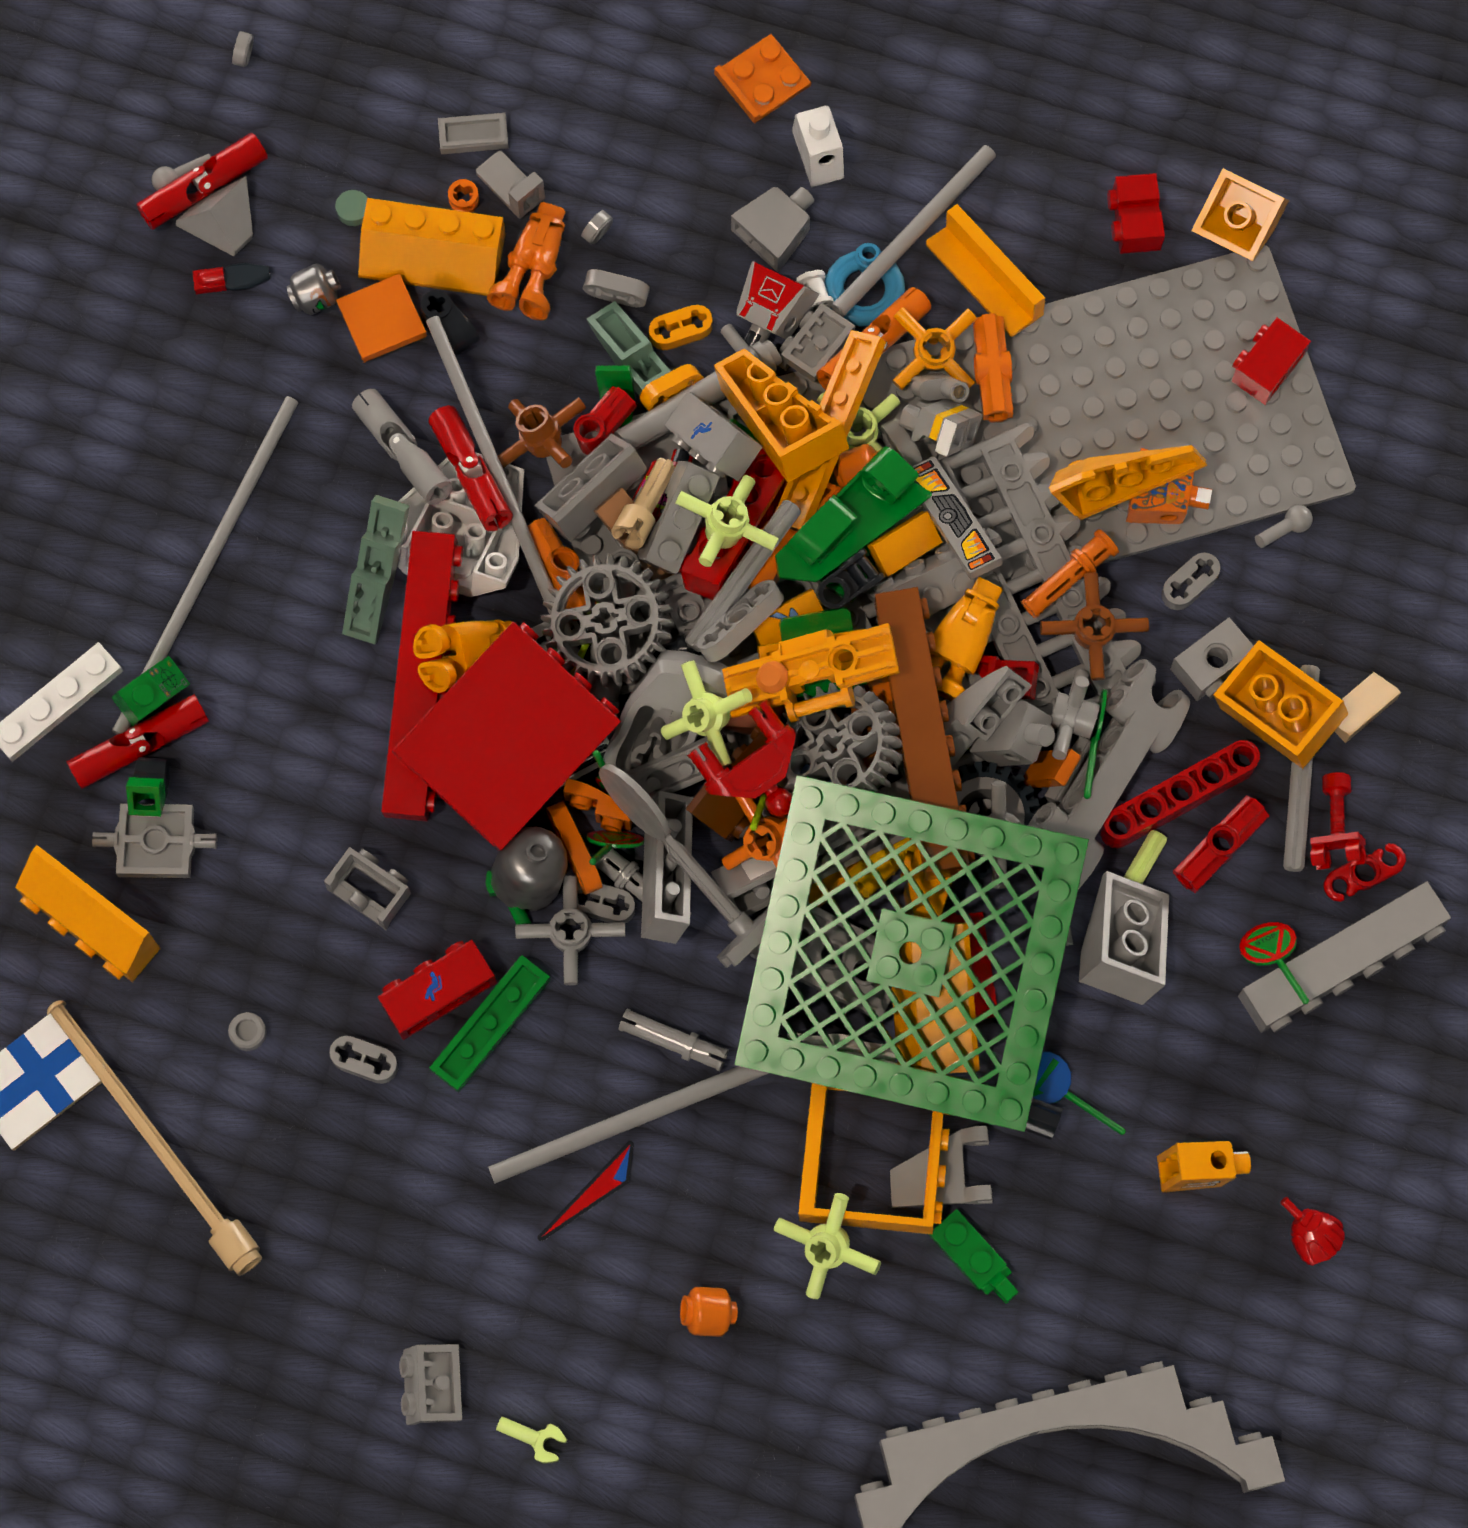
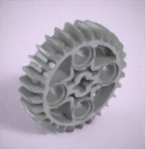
M609 553L604 564H602L597 555H593L592 566H589L583 559H580V571L577 572L568 566L567 571L571 576L568 580L560 576L556 577L562 586L560 590L548 588V591L555 597L554 602L543 601V605L551 610V614L541 615V620L551 624V627L542 629V634L547 637L553 636V639L545 644L546 648H558L557 653L563 659H566L562 667L568 672L576 667L574 674L578 672L582 676L587 673L586 680L591 685H594L597 677H600L601 685L608 687L609 678L613 677L616 685L622 686L623 675H626L632 682H635L634 671L638 669L643 674H646L648 670L645 663L647 661L655 663L656 657L653 655L655 651L664 652L666 650L660 644L661 639H672V636L664 631V627L674 626V621L664 617V614L673 612V607L670 604H662L663 601L669 598V593L667 591L656 592L663 583L658 578L649 582L653 572L647 568L640 574L642 565L637 560L629 568L628 558L623 555L618 564H615L614 556ZM601 577L609 578V588L604 593H594L593 585L595 581ZM617 577L633 582L645 595L622 598ZM583 585L586 606L565 609L572 594ZM614 601V602L620 607V609H618V608H617L614 604H612L611 602ZM642 605L650 606V617L643 622L635 621L634 613L636 609ZM607 613L615 618L610 621L609 628L600 623L605 620V614ZM572 619H578L581 623L579 632L573 636H567L564 632L566 623ZM650 631L644 646L632 657L629 635ZM595 632H597L601 637H604L605 639L601 640V638H599L595 634ZM593 643L597 664L582 659L570 646ZM613 647L621 648V659L615 664H608L605 660L607 651Z
M833 683L829 684L827 693L816 686L815 697L841 690H838L837 686ZM857 685L853 689L855 706L849 708L858 710L843 720L836 713V710L846 708L845 705L801 716L799 721L793 723L790 722L787 713H782L787 721L785 725L788 724L790 727H793L796 737L786 777L778 782V784L793 795L796 776L800 775L802 768L806 764L811 763L809 770L801 774V776L824 781L831 779L833 783L846 785L848 778L852 774L857 773L855 781L846 786L880 793L878 788L881 785L891 787V783L886 777L889 773L898 774V770L892 766V763L903 759L895 751L902 747V741L897 737L900 735V727L895 723L897 720L896 716L889 711V706L883 700L878 699L873 692H866L861 686ZM803 693L804 700L812 699L809 695ZM826 715L824 722L816 726L817 720ZM873 725L871 731L867 735L862 736L863 730L867 726ZM806 732L810 740L798 747L803 733ZM876 751L870 767L867 768L863 759Z

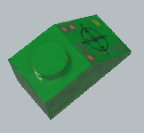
M168 656L117 691L111 698L130 724L134 726L189 686L190 683L171 657Z

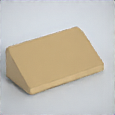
M1373 672L1342 698L1348 715L1334 732L1347 743L1395 702L1401 692L1397 687Z

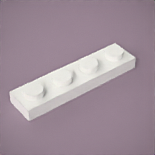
M99 642L0 722V749L12 762L120 675L123 672L120 665Z

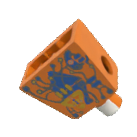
M1141 448V449H1140V451H1146V450H1148V449H1145V448ZM1194 472L1131 498L1126 522L1181 524L1186 517L1188 506L1208 510L1212 489L1192 485Z

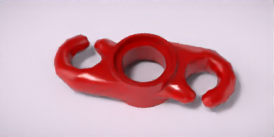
M1388 843L1385 845V850L1394 853L1397 857V862L1393 866L1386 865L1382 861L1384 853L1382 849H1376L1372 854L1366 855L1365 864L1370 865L1375 873L1374 879L1368 882L1357 878L1355 874V867L1357 865L1351 866V861L1331 871L1323 883L1326 895L1333 901L1342 902L1344 900V894L1337 893L1333 889V882L1336 879L1344 880L1347 883V896H1353L1359 890L1372 889L1374 886L1402 871L1406 863L1404 851L1396 844Z

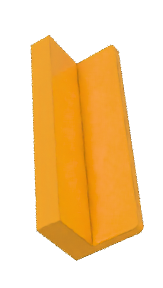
M958 204L949 209L946 213V227L927 239L926 246L989 314L995 313L998 316H1003L1005 331L1009 336H1015L1044 315L1045 297Z

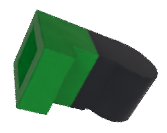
M138 757L134 775L129 777L126 784L128 815L161 817L170 780L169 759ZM144 799L155 800V804L150 806L141 805L139 802Z

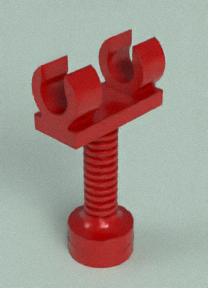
M1340 772L1328 773L1322 777V791L1325 795L1330 796L1331 835L1310 838L1312 866H1316V870L1329 869L1331 867L1329 850L1345 848L1347 862L1351 861V866L1365 864V838L1359 832L1345 833L1344 796L1351 793V776Z

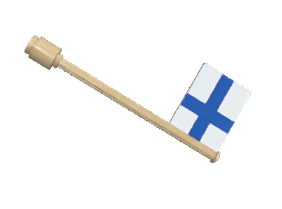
M65 1001L53 1002L47 1009L46 1017L0 1051V1135L13 1151L103 1083L212 1228L210 1233L213 1236L210 1238L209 1244L229 1271L234 1270L238 1276H241L253 1269L262 1260V1256L258 1252L260 1250L258 1244L238 1219L230 1221L228 1218H223L65 1008Z

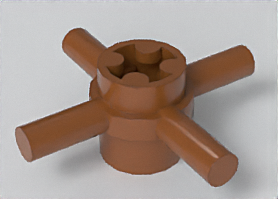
M579 397L553 416L542 405L535 404L525 407L518 399L512 400L508 405V409L516 417V426L519 430L520 440L498 455L503 469L527 451L539 458L552 456L562 468L569 467L573 460L561 447L560 427L586 409L582 400Z
M1098 573L1084 574L1086 606L1077 613L1074 620L1040 621V634H1074L1077 643L1085 649H1089L1090 678L1093 681L1105 679L1103 647L1111 641L1115 633L1148 632L1149 619H1115L1109 609L1100 605ZM1084 620L1087 622H1095L1096 620L1101 622V635H1093V628L1090 626L1085 627Z

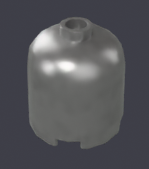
M525 827L521 829L498 852L492 866L491 886L496 896L510 908L515 906L520 909L537 911L547 907L557 897L568 867L567 851L562 841L553 832L541 827Z

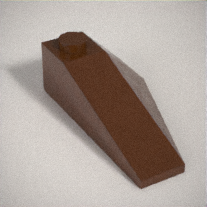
M785 705L773 707L772 709L785 725L787 721L782 713H787ZM758 726L753 729L750 735L753 741L749 745L743 744L740 748L737 747L730 755L732 764L728 765L729 769L765 744L764 740H766V737ZM705 785L686 807V810L730 842L735 837L738 840L741 839L750 825L735 797L710 795L705 790ZM758 796L756 799L753 798L756 805L758 804L760 796Z

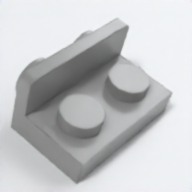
M823 303L818 306L815 312L809 310L799 324L800 331L794 338L789 336L779 349L782 359L780 367L786 371L790 366L812 382H815L818 378L817 371L833 358L846 343L850 331H855L854 324Z
M459 1344L415 1345L404 1349L399 1363L401 1377L404 1378L405 1393L401 1399V1410L403 1415L406 1416V1424L416 1425L419 1423L462 1421Z

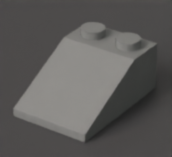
M1106 871L1101 879L1081 949L1079 982L1141 1005L1165 986L1169 894Z

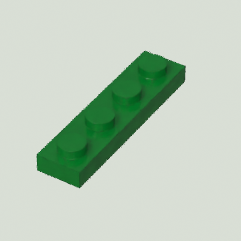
M521 955L429 1067L430 1071L459 1093L551 980L550 976Z

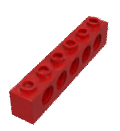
M763 448L744 473V475L751 476L755 480V485L745 504H752L745 506L748 511L749 524L759 529H762L766 521H769L775 513L787 485V481ZM732 479L730 491L726 497L733 496L739 484L737 480ZM704 526L698 535L697 544L692 553L685 555L680 566V573L682 574L685 590L713 600L754 542L742 537L735 546L726 549L721 548L716 556L720 558L714 560L711 567H705L698 560L708 542L705 533L706 526Z

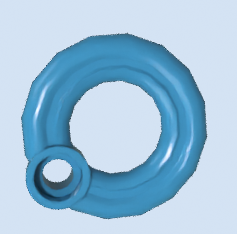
M864 243L856 251L839 257L828 269L824 281L828 296L833 297L835 301L844 292L846 279L858 270L863 272L881 253L880 248L872 243ZM871 252L874 254V257L866 259L863 257V254ZM896 263L881 277L885 285V292L881 300L871 306L862 307L855 305L843 318L859 327L869 326L873 320L905 292L904 277Z

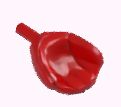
M1288 1197L1281 1200L1280 1203L1295 1218L1291 1226V1241L1303 1262L1314 1266L1320 1262L1330 1260L1336 1255V1252L1340 1251L1345 1233L1343 1231V1223L1339 1219L1315 1209L1307 1208L1300 1211Z

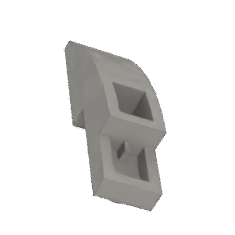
M1007 666L983 677L947 705L949 722L943 723L945 736L952 735L955 747V756L950 757L951 768L954 767L978 736L984 741L989 739L1032 686Z

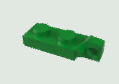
M957 1209L933 1229V1234H929L930 1238L978 1291L981 1289L986 1295L994 1291L1005 1304L1009 1303L1017 1295V1289L1007 1279L1012 1272L1006 1266V1262Z

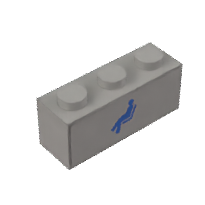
M687 391L664 425L675 434L672 440L676 444L689 451L693 458L706 465L705 468L720 476L721 479L727 474L739 482L763 447L712 405L690 391Z

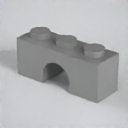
M688 461L677 462L664 492L668 495L665 508L659 520L653 526L643 547L638 550L637 557L640 561L666 573L677 575L702 516L675 504L680 492L683 491L709 503L720 476Z

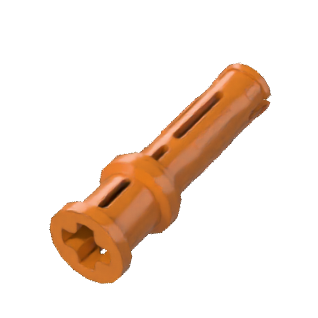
M1097 529L1094 532V538L1080 550L1075 548L1071 552L1070 561L1021 601L1025 610L1033 618L1039 617L1045 609L1083 578L1084 574L1096 573V568L1110 556L1115 557L1119 554L1117 546L1104 531Z

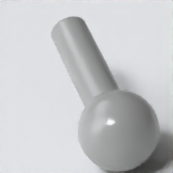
M208 153L174 169L167 166L159 167L152 175L153 187L157 191L195 167L202 166L205 161L211 158L210 154Z
M1303 505L1292 506L1287 510L1284 520L1255 536L1256 544L1260 548H1264L1291 531L1296 533L1305 532L1313 522L1311 511Z

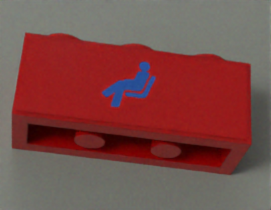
M472 939L466 943L464 941L454 943L445 950L446 955L435 962L427 960L413 970L414 975L404 981L396 979L382 988L383 993L377 997L403 1040L497 984L495 975Z

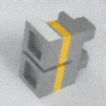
M922 399L918 401L916 406L909 404L903 408L899 426L913 431L910 441H918L925 437L938 441L935 452L947 457L973 446L983 414L948 399L935 403Z

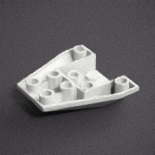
M476 453L477 456L480 455V457L484 460L482 454ZM446 458L438 465L453 486L451 493L445 500L435 505H429L413 487L398 501L408 504L410 507L397 567L404 574H408L412 531L455 534L458 545L463 546L462 566L455 567L454 580H459V593L468 597H474L504 589L519 561L520 544L511 522L502 529L498 527L497 531L485 530L455 473V467ZM509 464L504 468V472L522 512L524 469Z

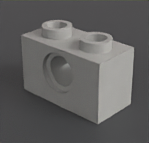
M1229 617L1175 657L1170 670L1196 701H1199L1205 695L1212 698L1213 694L1254 645ZM1211 656L1218 657L1223 661L1224 666L1220 668L1212 667L1208 663L1207 658Z

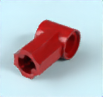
M612 386L589 414H584L576 420L573 431L580 450L585 455H589L611 433L614 434L636 409V402L628 393L619 387ZM589 432H599L594 438H584Z

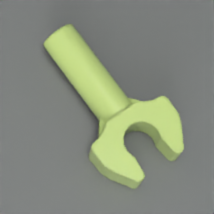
M502 1416L496 1428L501 1433L532 1445L535 1451L534 1458L541 1463L559 1461L557 1455L544 1449L546 1440L552 1438L558 1442L567 1443V1439L562 1431L552 1424H548L543 1430L536 1431Z

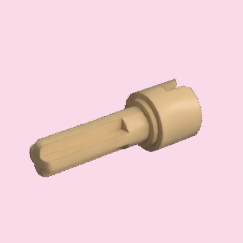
M657 459L634 504H627L623 507L611 530L615 539H619L624 531L629 534L625 541V545L628 548H642L655 524V518L652 513L675 469L673 461L670 459Z

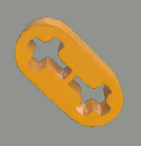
M697 304L660 315L650 323V342L655 348L664 351L704 339L711 333L713 327L712 314L708 308ZM697 316L702 321L703 327L697 328L695 324H691L692 317ZM665 327L667 331H670V337L664 339L662 334H659V328Z
M685 364L646 385L640 394V401L650 411L704 377L695 366Z

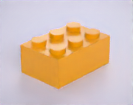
M1260 640L1257 641L1213 694L1220 709L1302 769L1348 715L1342 699Z

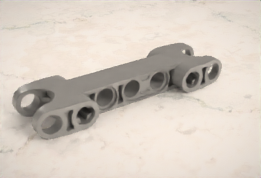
M1142 659L1132 664L1115 683L1107 696L1105 711L1113 718L1098 741L1090 799L1084 798L1088 757L1059 806L1052 802L1046 803L1038 809L1028 826L1089 839L1079 888L1092 874L1104 852L1103 845L1095 837L1148 750L1152 753H1159L1170 745L1181 728L1190 707L1189 697L1181 690L1170 692L1156 704L1152 696V685L1155 680L1156 668L1147 659Z

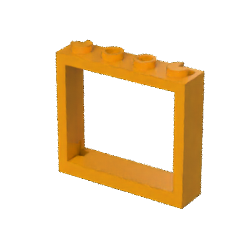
M812 1083L798 1215L800 1222L826 1224L830 1209L816 1208L827 1092L828 1090H845ZM932 1112L923 1218L845 1211L841 1226L933 1234L934 1224H941L943 1202L936 1201L937 1187L944 1188L946 1165H939L940 1151H948L950 1129L942 1127L943 1116L949 1114Z

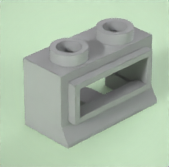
M349 847L324 880L326 888L329 892L387 930L392 919L411 895L409 887L406 885L408 880L393 869L386 872L377 866L379 860L366 850L361 849L358 853ZM355 868L395 895L386 909L346 882Z

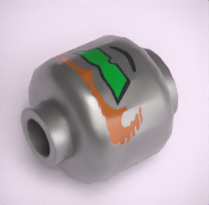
M313 264L294 273L290 278V285L287 286L289 298L297 311L303 310L309 315L316 314L335 305L337 299L336 291L341 289L335 272L333 270L327 272L320 264Z

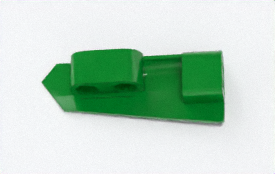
M883 447L775 555L778 578L818 582L928 500L932 493L915 482L919 474L905 459L890 447Z

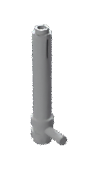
M727 324L721 329V334L736 352L745 348L775 372L777 366L782 364L781 356L770 340H766L763 343L758 341L748 346L732 324ZM716 371L616 430L615 436L631 444L638 451L670 431L664 425L687 391H690L710 405H714L726 398L721 391Z

